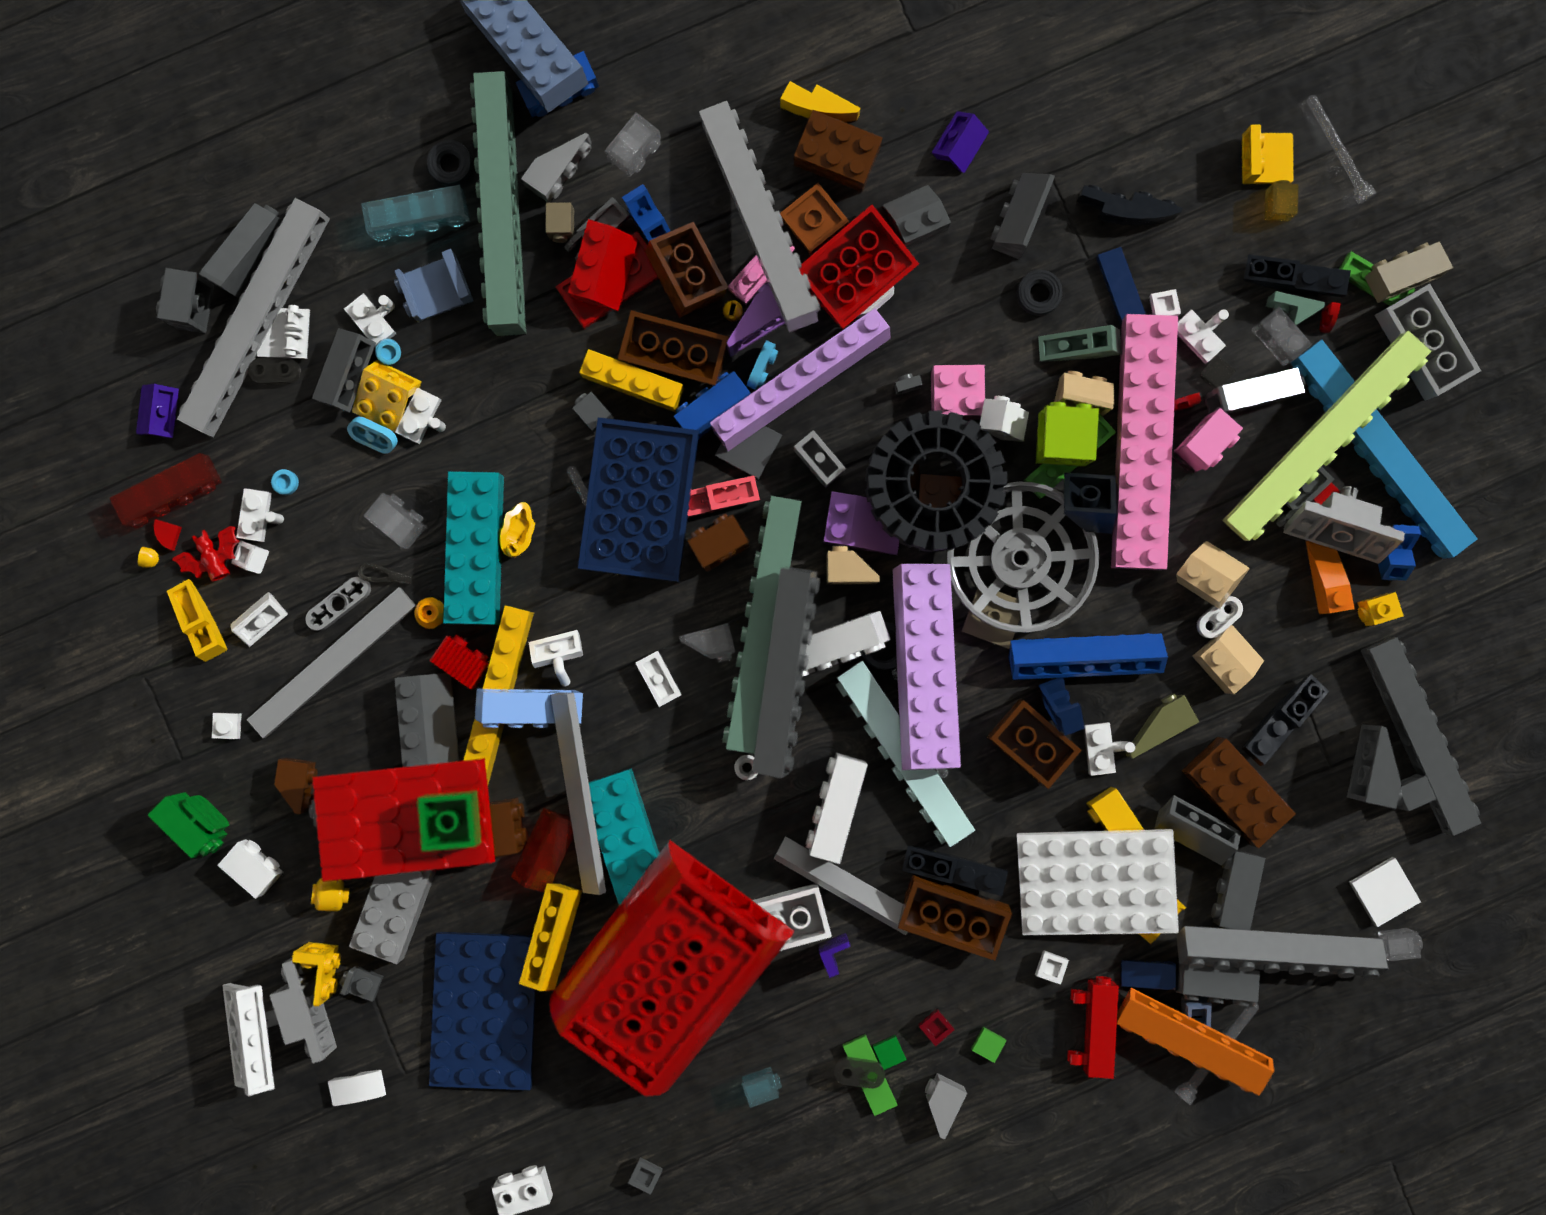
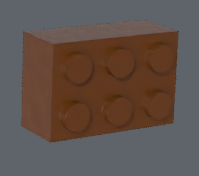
M813 110L795 152L794 166L863 192L881 148L883 137Z
M694 222L649 241L645 253L679 318L724 297L729 287Z
M724 514L713 521L714 526L705 530L702 527L690 534L692 539L688 540L706 572L750 547L749 541L733 515L728 517Z
M1020 699L986 737L1047 789L1053 785L1082 751L1028 703Z

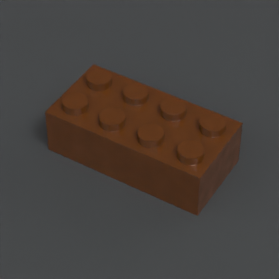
M1217 737L1181 770L1234 828L1241 831V836L1245 841L1256 848H1260L1296 814L1227 738Z

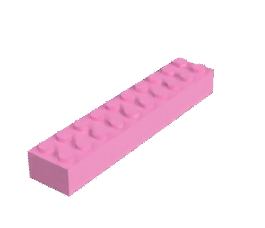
M1126 314L1122 319V354L1120 355L1115 465L1117 514L1112 533L1111 568L1167 569L1178 316Z

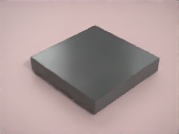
M764 426L730 451H727L721 443L715 457L759 480L782 435Z

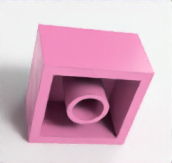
M934 365L931 370L932 411L942 410V414L947 415L950 412L963 415V420H981L985 399L984 365Z
M1219 408L1205 416L1173 453L1194 472L1202 469L1206 471L1210 466L1214 467L1223 458L1220 454L1227 448L1230 449L1240 439L1238 434L1243 428Z

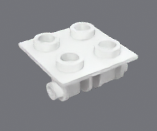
M288 305V308H281L257 352V357L307 359L310 309H299V306Z

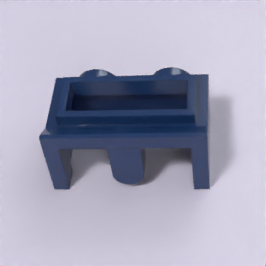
M1062 677L1038 685L1042 691L1041 696L1044 707L1059 732L1062 731L1064 735H1068L1085 729L1080 704L1077 702L1071 705L1069 692L1065 689Z

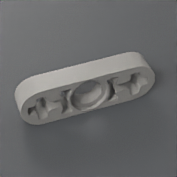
M361 577L349 579L308 611L305 618L307 626L313 630L321 631L327 629L369 596L371 592L369 581ZM355 583L364 585L361 588L362 594L354 593L349 598L348 595L343 593L344 591L351 593L355 590ZM338 596L342 597L345 601V606L340 611H336L332 607L333 599ZM328 610L331 614L334 615L333 617H331V615L329 614L325 615L321 619V621L323 622L322 625L318 623L314 624V621L316 620V617L314 616L315 614L322 615Z

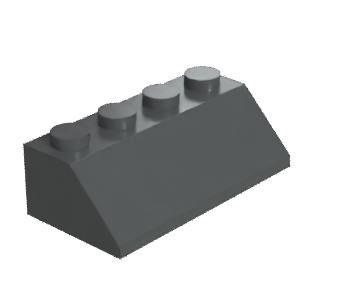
M447 673L395 678L402 766L408 767L460 761L452 676Z

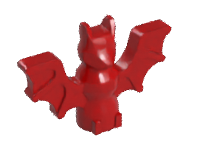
M229 526L218 533V550L213 548V542L205 530H202V536L199 538L192 536L196 549L201 553L200 561L195 559L189 552H183L172 558V560L179 564L181 572H192L196 578H201L204 572H208L212 582L221 580L230 575L229 570L224 564L225 561L236 558L233 552L239 540L235 537V527Z

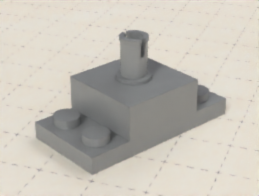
M1351 486L1341 488V494L1333 492L1322 505L1306 501L1286 522L1283 531L1285 534L1378 564L1404 541L1405 532L1396 530L1393 527L1380 525L1382 507L1356 499L1358 490L1354 487L1351 493Z
M292 957L282 963V977L288 984L270 995L274 1010L265 1013L266 1026L269 1028L279 1024L285 1045L305 1039V1052L308 1057H311L312 1063L326 1058L337 1048L324 1003L319 1007L313 1006L316 985L313 968L301 967V963L292 962Z

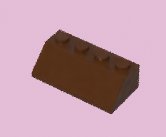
M631 310L618 360L716 386L726 358L729 337Z
M912 874L905 894L898 929L995 961L1012 913L1008 904L928 877Z

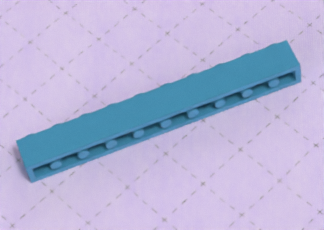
M1323 340L1313 344L1290 362L1293 369L1298 368L1299 374L1303 375L1306 384L1309 386L1310 394L1320 400L1324 405L1323 409L1325 412L1355 382ZM1376 409L1371 414L1373 419L1364 428L1358 427L1353 433L1355 437L1352 443L1355 445L1356 453L1366 459L1370 465L1371 472L1384 482L1387 493L1396 498L1401 504L1402 512L1407 517H1411L1416 526H1419L1421 535L1426 537L1432 544L1433 552L1443 559L1455 557L1475 542L1477 537Z

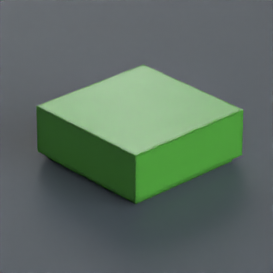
M983 1027L971 1049L995 1063L1006 1043V1039Z

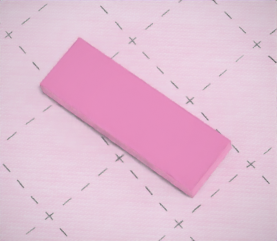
M793 246L790 247L791 252L793 253L795 251V248ZM757 255L754 256L728 286V290L745 305L757 294L759 288L767 282Z

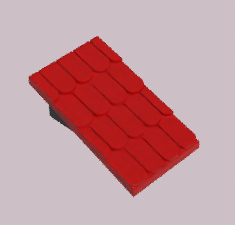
M485 758L312 777L318 841L320 842L322 881L495 862ZM477 790L481 843L476 847L422 851L418 797L427 794Z

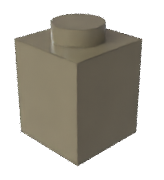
M546 203V234L554 242L565 243L574 236V208L571 203Z

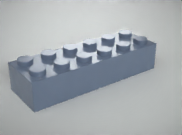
M460 0L467 15L548 113L589 84L582 66L527 0Z

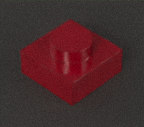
M938 1008L918 1024L919 1028L935 1046L955 1030Z

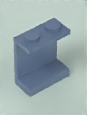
M451 249L441 252L443 259L405 274L400 269L395 270L398 278L394 280L399 293L404 294L407 301L403 303L405 311L409 317L412 316L417 322L474 301L458 259Z

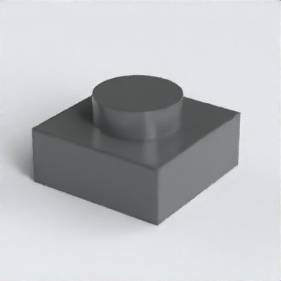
M912 373L899 377L898 382L894 384L896 396L920 389L922 386L920 375L913 377Z
M640 1157L628 1184L651 1195L663 1168Z

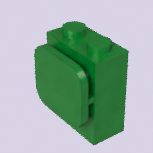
M186 792L166 796L148 814L190 858L200 855L204 857L209 852L215 853L224 844L222 839L227 835L224 830L230 825L228 820L206 798L200 795L190 797Z

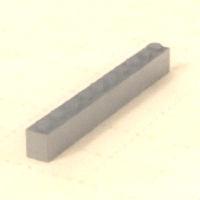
M724 101L699 111L703 129L788 331L792 332L818 322L817 311L820 310L815 295L811 297L808 290L811 289L806 274L801 275L799 268L802 267L797 253L792 254L790 247L793 246L788 232L783 233L781 226L784 225L779 211L774 212L772 205L775 204L770 190L765 191L763 185L766 184L761 169L756 170L754 164H757V160L753 150L747 149L748 139L744 129L739 130L737 124L740 121L736 110H731L728 102Z
M296 198L288 206L281 225L274 232L271 244L263 252L262 260L257 270L251 275L248 287L239 297L234 313L228 318L224 332L216 340L215 348L210 358L205 361L201 375L192 385L187 401L181 406L177 420L211 437L215 436L254 363L262 342L280 309L286 303L330 220L322 211Z

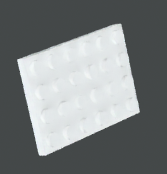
M1173 829L1017 833L1023 935L1179 933Z

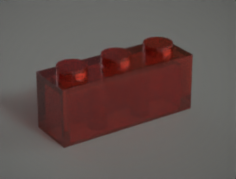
M543 808L511 877L525 888L545 892L547 883H553L555 875L574 837L571 818L565 814Z

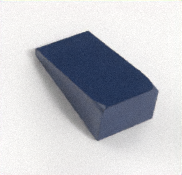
M1121 960V986L1175 990L1176 965L1172 961Z

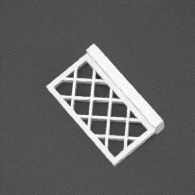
M232 983L224 984L223 993L235 1086L243 1088L245 1095L248 1096L274 1089L262 986L254 985L247 987Z

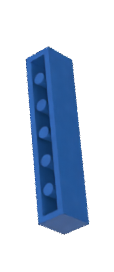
M1149 633L1140 635L1011 640L1009 649L1012 680L1164 673L1168 659L1162 634Z

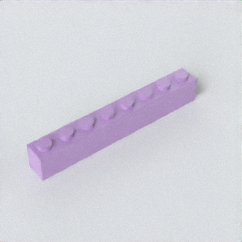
M874 308L711 421L710 424L713 432L726 450L730 451L891 339L890 326Z

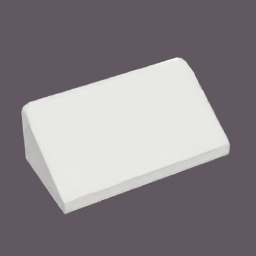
M268 592L231 623V631L250 647L288 614Z

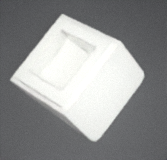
M240 540L234 554L236 558L232 559L231 564L260 574L269 551Z

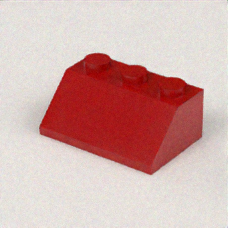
M588 219L568 290L570 298L619 312L638 238L613 226Z

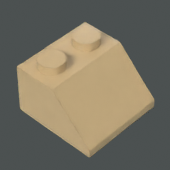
M1068 371V373H1064L1059 378L1054 402H1064L1066 407H1076V404L1081 403L1091 404V408L1099 409L1101 416H1104L1113 409L1114 384L1108 383L1106 378L1093 376L1090 379L1082 377L1083 374L1077 371Z
M1206 541L1190 555L1176 576L1178 583L1220 609L1250 568Z
M835 546L832 551L827 552L826 584H877L880 582V577L854 551H848V547Z
M1233 625L1218 637L1212 638L1192 656L1225 694H1235L1255 676L1264 662Z

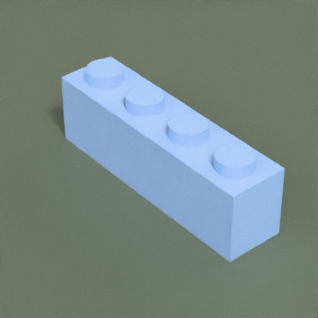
M477 689L475 720L483 723V727L489 728L499 727V723H508V727L521 728L524 726V723H533V727L546 728L548 723H555L551 694L574 693L578 720L581 723L583 693L576 690Z

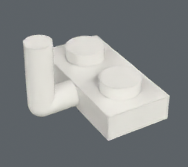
M363 293L345 307L344 310L365 336L376 342V347L377 343L382 339H391L397 334L384 319L395 308V304L386 295H381L379 303L382 306L376 309Z
M1190 310L1178 321L1177 335L1206 364L1226 346L1213 330L1228 318L1229 313L1227 310H1221L1205 324L1193 310Z
M417 388L395 433L420 444L428 426L439 432L444 431L446 425L439 419L433 418L441 399Z
M244 488L236 538L264 542L267 522L283 523L284 517L281 514L269 512L272 493Z
M578 630L529 642L531 661L534 668L553 664L555 674L561 685L568 686L570 679L564 669L563 661L583 656Z
M1109 722L1085 725V729H1083L1088 771L1091 776L1116 773L1113 752L1125 751L1131 753L1135 750V745L1131 742H1112Z

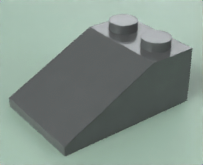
M1362 724L1347 798L1396 809L1397 804L1402 798L1401 780L1387 728Z

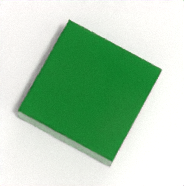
M896 1035L873 1045L883 1070L907 1060Z

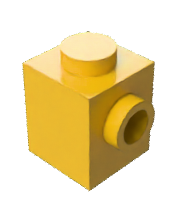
M1396 592L1385 593L1358 602V615L1360 620L1365 623V626L1378 625L1404 616Z

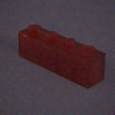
M199 453L110 497V500L122 525L139 528L148 524V519L154 516L161 517L170 513V508L178 504L183 506L194 500L193 497L200 493L204 495L216 489L215 486L222 483L210 457Z

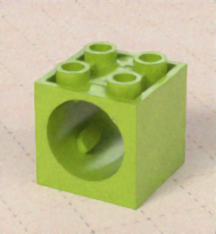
M1051 402L1050 406L1047 405L1038 413L1036 463L1087 466L1094 462L1097 450L1099 409L1091 408V404L1084 403L1076 404V407H1066L1064 402Z

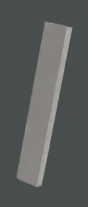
M785 836L774 860L904 935L908 933L898 929L902 903L831 862L810 856L808 849Z

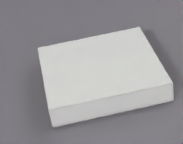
M1394 857L1387 859L1349 881L1376 927L1421 902Z

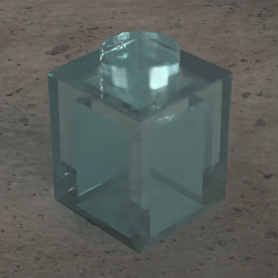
M771 1067L742 1076V1086L750 1108L779 1098V1089L782 1088L778 1073L773 1074Z

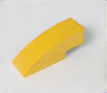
M790 81L780 98L781 108L806 118H810L813 110L843 122L857 121L860 115V107L817 84L811 93Z
M188 579L167 590L181 630L184 634L188 635L195 656L207 662L227 651L228 649L223 637L192 581Z

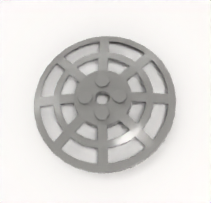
M1034 482L1007 483L1004 486L1003 492H1011L1012 507L997 511L999 514L994 522L1000 518L1012 515L1013 529L1002 535L992 526H988L985 529L984 534L994 542L990 556H976L977 546L983 533L971 541L967 557H954V549L947 550V564H950L951 583L962 604L984 623L1009 632L1029 633L1042 631L1058 625L1069 618L1082 606L1089 596L1099 567L1097 539L1095 533L1083 530L1088 548L1073 550L1068 534L1059 523L1065 516L1064 494L1047 485ZM1022 491L1046 494L1045 496L1059 502L1061 506L1052 516L1037 508L1022 506ZM1022 514L1035 516L1045 521V523L1037 532L1023 528ZM1053 529L1060 537L1064 551L1051 552L1045 538ZM1021 551L1027 555L1028 560L1025 565H1018L1015 562L1014 555L1016 552ZM1089 559L1086 581L1081 592L1075 598L1064 589L1071 577L1074 560ZM1065 561L1063 575L1057 584L1047 573L1051 567V562ZM977 566H991L997 577L988 588L981 580ZM955 567H969L972 579L982 593V596L974 605L968 600L961 589L956 577ZM1040 582L1051 591L1045 597L1029 602V587ZM1004 584L1017 588L1019 603L1006 601L996 596V594ZM1056 597L1069 605L1064 612L1042 623L1032 624L1030 610L1042 607L1053 601ZM990 601L1006 609L1020 611L1021 625L999 622L981 611Z

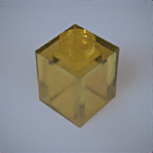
M1279 180L1274 182L1265 191V220L1290 221L1298 214V184H1290V181Z

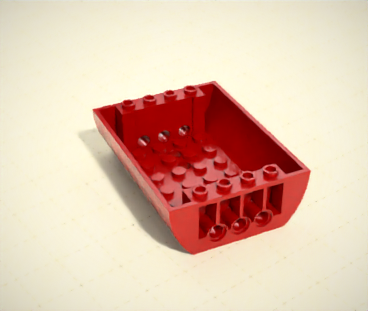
M669 840L552 992L550 997L552 1019L561 1036L644 1096L663 1094L671 1088L792 937L794 930ZM696 940L702 944L703 948L700 951H693L689 948L688 943ZM681 960L685 962L687 968L683 971H678L673 967V962ZM644 1000H652L656 1008L647 1010L643 1007L642 1002ZM635 1019L640 1023L641 1027L637 1029L627 1021Z

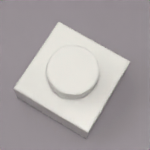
M1176 289L1154 293L1149 296L1153 315L1179 316L1181 314Z
M213 713L212 738L240 739V713Z
M1043 950L1035 975L1061 985L1069 960Z

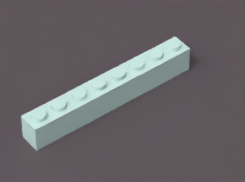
M860 661L836 677L839 682L835 685L843 697L848 695L853 703L849 706L857 718L862 716L867 724L863 727L870 738L876 737L881 745L877 748L884 759L890 758L895 766L891 769L898 780L904 779L909 787L905 790L912 801L918 800L923 807L919 811L926 822L932 821L937 828L934 834L940 843L946 842L951 847L974 832V827L935 769L902 770L900 717L864 662Z

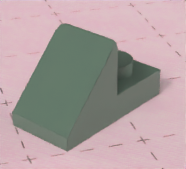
M1275 291L1268 297L1266 307L1274 308V312L1281 314L1290 312L1286 331L1324 308L1325 302Z

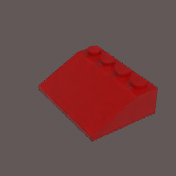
M870 205L805 260L799 270L801 275H807L811 289L808 290L810 296L815 295L818 304L844 329L918 266L919 263L876 208Z

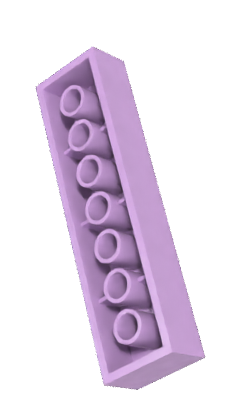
M900 564L893 568L902 770L961 768L950 564Z

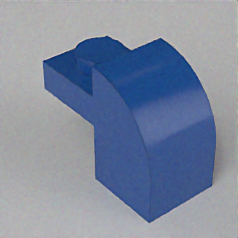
M643 184L622 197L631 218L647 243L656 237L670 232L664 217L656 208L648 190Z
M1393 525L1394 529L1405 532L1404 541L1378 564L1382 580L1407 581L1416 566L1412 548L1419 539L1421 532L1419 526Z

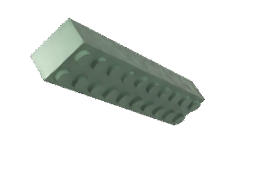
M504 71L474 73V82L470 83V92L472 99L475 98V107L472 108L471 112L473 123H476L477 132L473 133L474 147L478 148V157L474 158L476 173H479L480 181L476 183L477 198L481 199V207L477 208L478 222L482 223V232L479 233L478 238L479 246L483 248L484 257L480 258L481 273H485V283L481 284L482 297L486 298L487 307L483 308V320L496 336L526 334L513 90Z
M771 496L770 502L765 501L763 519H767L766 527H760L758 543L762 544L761 552L756 551L754 568H758L757 577L752 576L749 589L750 593H754L752 602L747 601L745 617L749 618L748 627L742 628L740 642H745L744 651L738 652L736 667H740L739 677H734L731 692L736 693L735 702H729L727 717L731 718L730 727H725L722 741L727 743L726 749L755 754L780 569L790 567L801 501Z

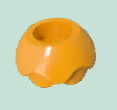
M434 597L422 599L415 607L416 621L425 628H436L444 622V604Z

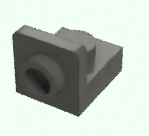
M355 965L349 971L344 972L340 981V986H343L340 994L345 996L350 993L373 1002L384 976Z

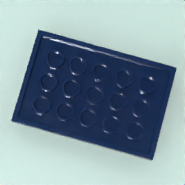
M598 417L578 563L579 569L679 582L699 430Z
M436 933L429 1086L531 1090L536 989L521 985L519 982L532 935Z

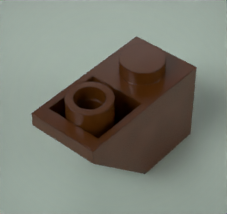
M292 758L278 759L274 785L295 814L308 812V809L312 807L314 799L311 789L313 784L312 777H317L318 774L317 769H315L316 762Z

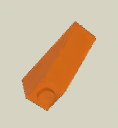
M1306 541L1319 614L1354 609L1350 583L1338 551Z

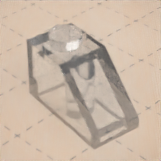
M728 623L679 636L681 642L710 659L717 658L718 663L732 659L731 654L736 653Z

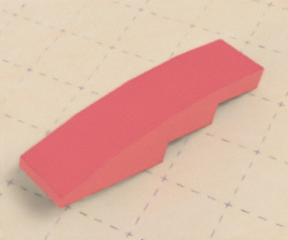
M755 477L735 479L691 490L688 518L759 501Z

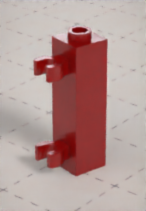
M1096 976V980L1088 979V991L1071 989L1070 1000H1073V1003H1087L1084 1052L1068 1050L1067 1061H1070V1065H1083V1071L1088 1077L1114 1079L1119 986L1114 981H1111L1110 977Z

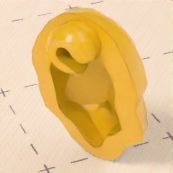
M526 502L516 504L509 512L505 513L502 527L499 529V546L508 557L520 555L529 547L535 522L532 519L530 506Z

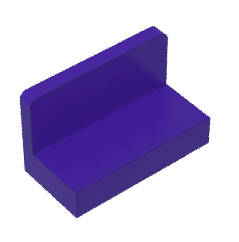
M956 111L933 149L932 154L936 159L950 161L959 172L964 173L989 131L975 114Z
M158 384L142 385L136 434L173 438L178 388Z
M846 933L818 944L819 953L829 978L839 974L837 962L833 954L850 947Z

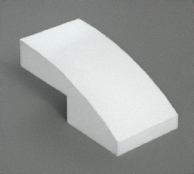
M381 1070L360 1072L354 1076L338 1077L328 1081L333 1106L357 1103L386 1095Z

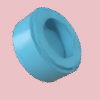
M387 338L377 343L375 354L381 363L391 365L400 359L401 349L396 341Z
M282 469L274 473L271 485L277 493L290 495L297 490L299 481L295 473Z

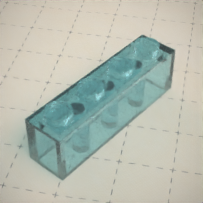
M460 185L361 203L366 233L376 241H385L390 239V236L399 234L400 236H411L415 234V231L420 230L433 232L439 230V227L446 225L459 227L464 222L470 221L465 192Z

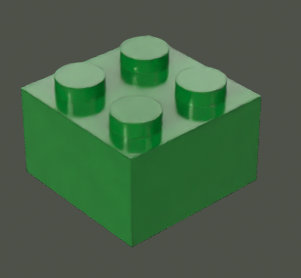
M477 790L427 794L418 797L422 851L476 847L481 843Z

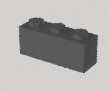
M338 328L312 399L350 413L357 395L363 369L368 366L376 342L358 333Z
M1175 795L1158 811L1154 828L1155 830L1173 829L1175 841L1220 865L1238 850L1241 835L1240 830Z
M1237 850L1222 864L1224 869L1222 879L1218 880L1216 891L1219 893L1217 903L1213 904L1211 910L1213 923L1229 929H1251L1266 858Z
M1177 961L1175 992L1183 994V999L1199 1001V996L1208 997V1002L1224 1003V999H1232L1234 1005L1249 1006V1001L1258 1002L1260 971L1242 972L1239 968L1216 970L1213 966L1194 969L1190 968L1189 965H1180L1179 961Z

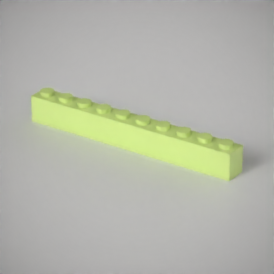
M1406 331L1400 334L1222 521L1244 541L1259 538L1265 531L1263 526L1269 520L1271 522L1275 521L1282 514V506L1287 501L1292 503L1300 495L1299 489L1305 483L1307 485L1310 484L1319 475L1317 470L1323 464L1327 466L1335 459L1337 454L1334 452L1341 445L1345 447L1354 439V431L1358 427L1364 428L1373 419L1371 414L1377 408L1382 409L1391 400L1389 395L1395 389L1399 391L1408 383L1410 379L1407 376L1413 370L1417 372L1427 363L1426 357L1431 350L1411 332Z

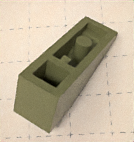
M1172 693L1161 699L1162 704L1154 709L1132 741L1135 745V750L1131 753L1125 752L1127 757L1133 759L1199 723L1185 695L1176 696L1175 693Z

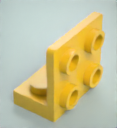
M1250 125L1242 134V184L1292 183L1294 180L1293 134L1261 133V125Z
M376 360L363 369L352 412L395 433L403 417L408 398L415 393L417 388H420L422 381Z
M308 942L293 952L292 962L301 963V967L315 968L318 965L313 1006L319 1007L337 991L338 979L335 978V972L339 968L341 954L338 953L339 945Z

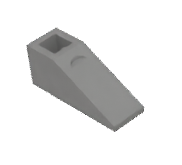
M584 133L535 158L521 178L524 186L548 203L553 198L556 199L563 189L562 184L576 172L579 160L589 154L591 150L589 135Z

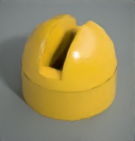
M730 300L724 305L723 314L729 321H738L743 315V307L738 301ZM732 304L736 305L734 316L729 315Z
M141 547L138 555V566L145 568L155 566L159 561L157 552L151 548Z

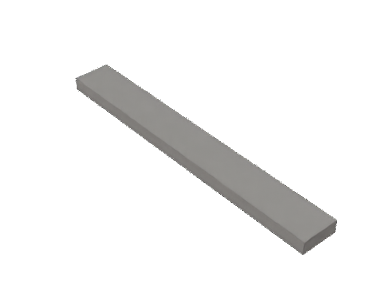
M398 587L253 713L247 721L262 738L269 736L416 607L414 602Z
M574 693L551 694L582 891L583 893L601 895L606 893L575 695Z

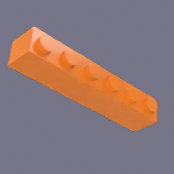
M1130 988L1117 1011V1024L1125 1031L1134 1032L1142 1036L1147 1042L1166 1048L1172 1055L1181 1056L1191 1061L1196 1067L1205 1068L1213 1072L1218 1078L1237 1084L1246 1092H1253L1260 1096L1274 1073L1272 1058L1133 988Z

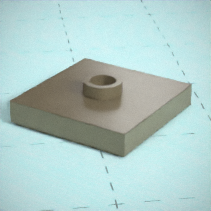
M978 588L972 600L973 605L982 596ZM1001 592L996 594V596L1006 601L1019 603L1015 597ZM992 601L981 611L999 622L1018 625L1020 621V611L1003 608ZM968 611L961 630L963 633L1007 649L1010 648V642L1015 632L997 629L984 623L970 611Z

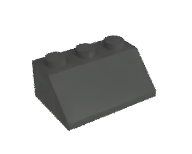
M1022 173L1019 181L1014 179L1009 194L1013 195L1010 203H1004L1000 213V217H1003L1001 226H995L990 238L994 240L991 249L1020 259L1029 243L1055 178L1054 175Z

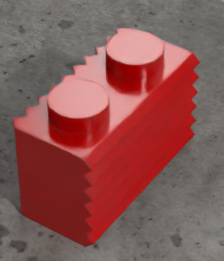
M455 635L454 638L446 636L429 661L469 689H475L488 670L489 662L487 659L489 657L478 649L474 652L466 647L468 642L458 635Z

